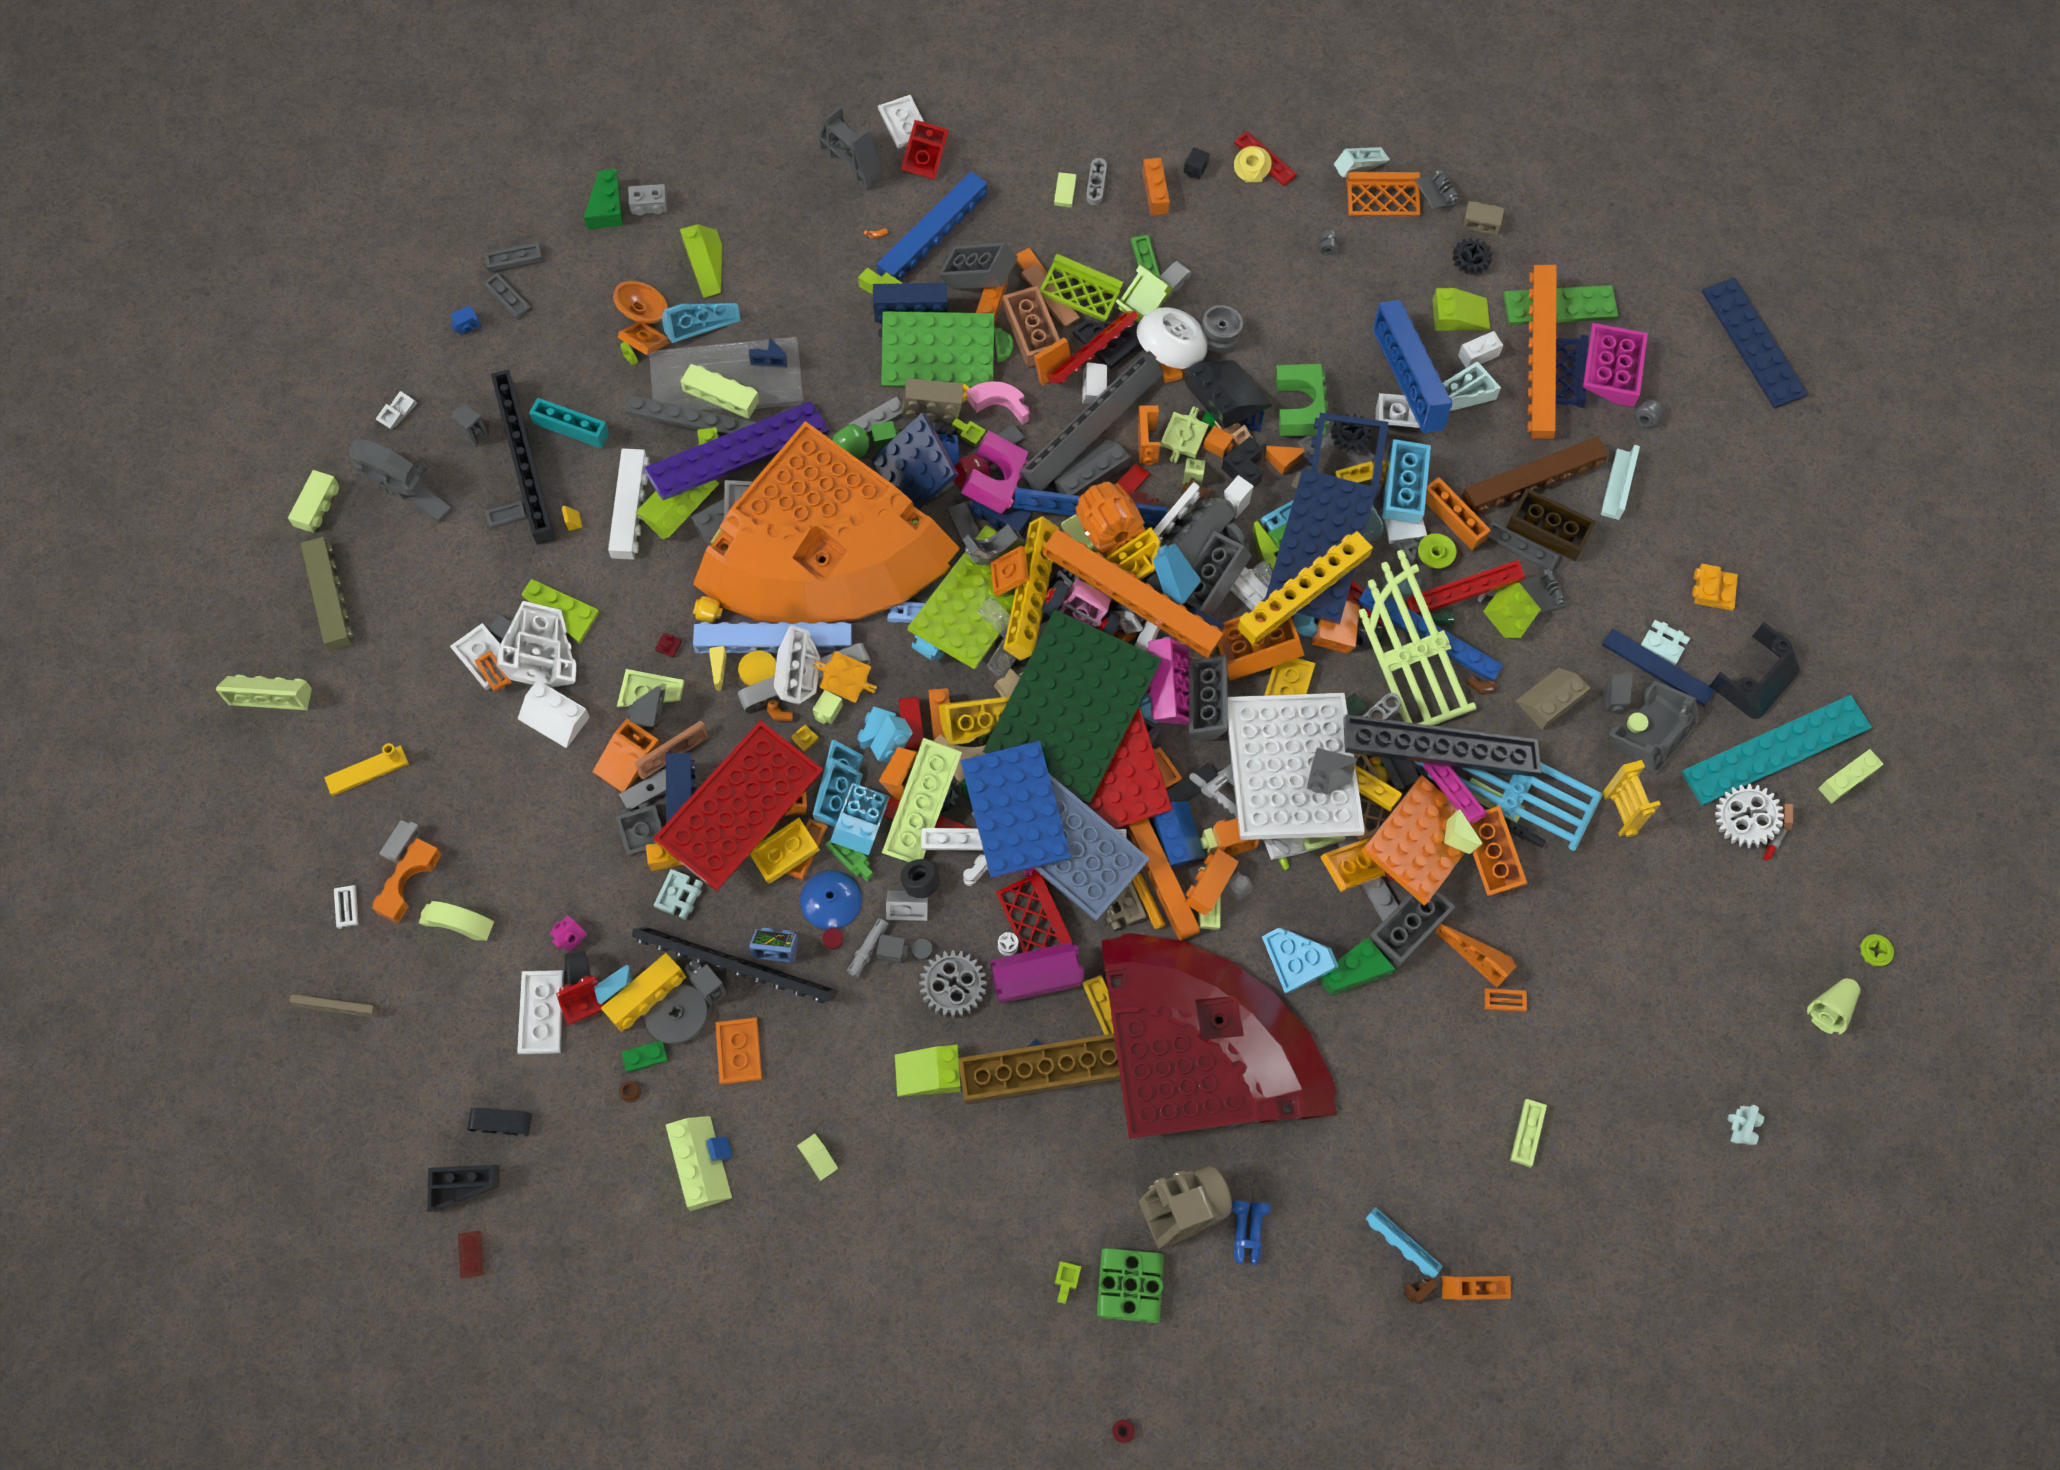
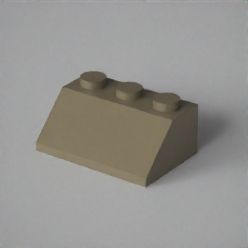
M1557 668L1515 702L1543 730L1582 700L1590 690V687L1578 674Z

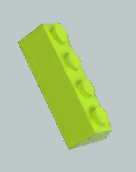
M713 480L664 501L655 491L635 513L662 539L669 538L719 483Z

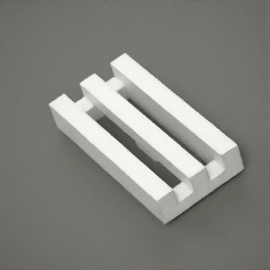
M356 886L334 888L336 927L341 929L342 927L359 926ZM348 891L351 892L352 921H350ZM340 892H343L345 922H342Z

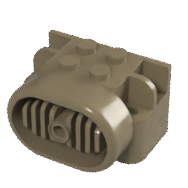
M1207 1166L1193 1172L1182 1170L1175 1173L1173 1178L1167 1180L1166 1177L1153 1182L1154 1185L1148 1187L1149 1191L1138 1201L1158 1250L1195 1236L1203 1229L1220 1223L1229 1216L1232 1210V1199L1227 1183L1222 1174L1213 1166Z

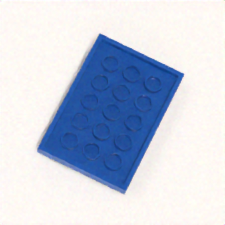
M1040 741L960 760L990 879L1071 859Z

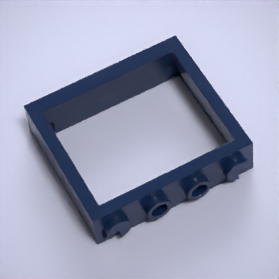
M1320 413L1319 418L1315 417L1314 423L1317 435L1312 436L1311 442L1314 454L1309 456L1308 466L1312 467V471L1317 472L1325 421L1379 428L1370 485L1377 488L1374 500H1376L1389 422Z

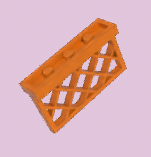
M1348 172L1346 178L1348 216L1420 217L1419 186L1415 181L1416 178H1420V172ZM1352 187H1358L1363 192L1356 196L1352 192ZM1371 187H1376L1380 193L1374 196L1368 190ZM1389 187H1394L1398 191L1393 197L1386 191ZM1406 188H1414L1415 193L1410 197L1404 190ZM1364 194L1372 199L1367 205L1360 200ZM1382 194L1389 199L1385 205L1378 200ZM1400 194L1407 199L1403 205L1395 199ZM1357 202L1363 209L1361 211H1352V205ZM1375 202L1381 209L1379 211H1372L1369 206ZM1393 202L1399 209L1397 211H1390L1387 206ZM1410 202L1415 206V212H1409L1405 206Z

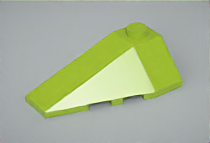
M698 224L680 229L682 241L703 298L706 299L721 294L722 242L717 230Z

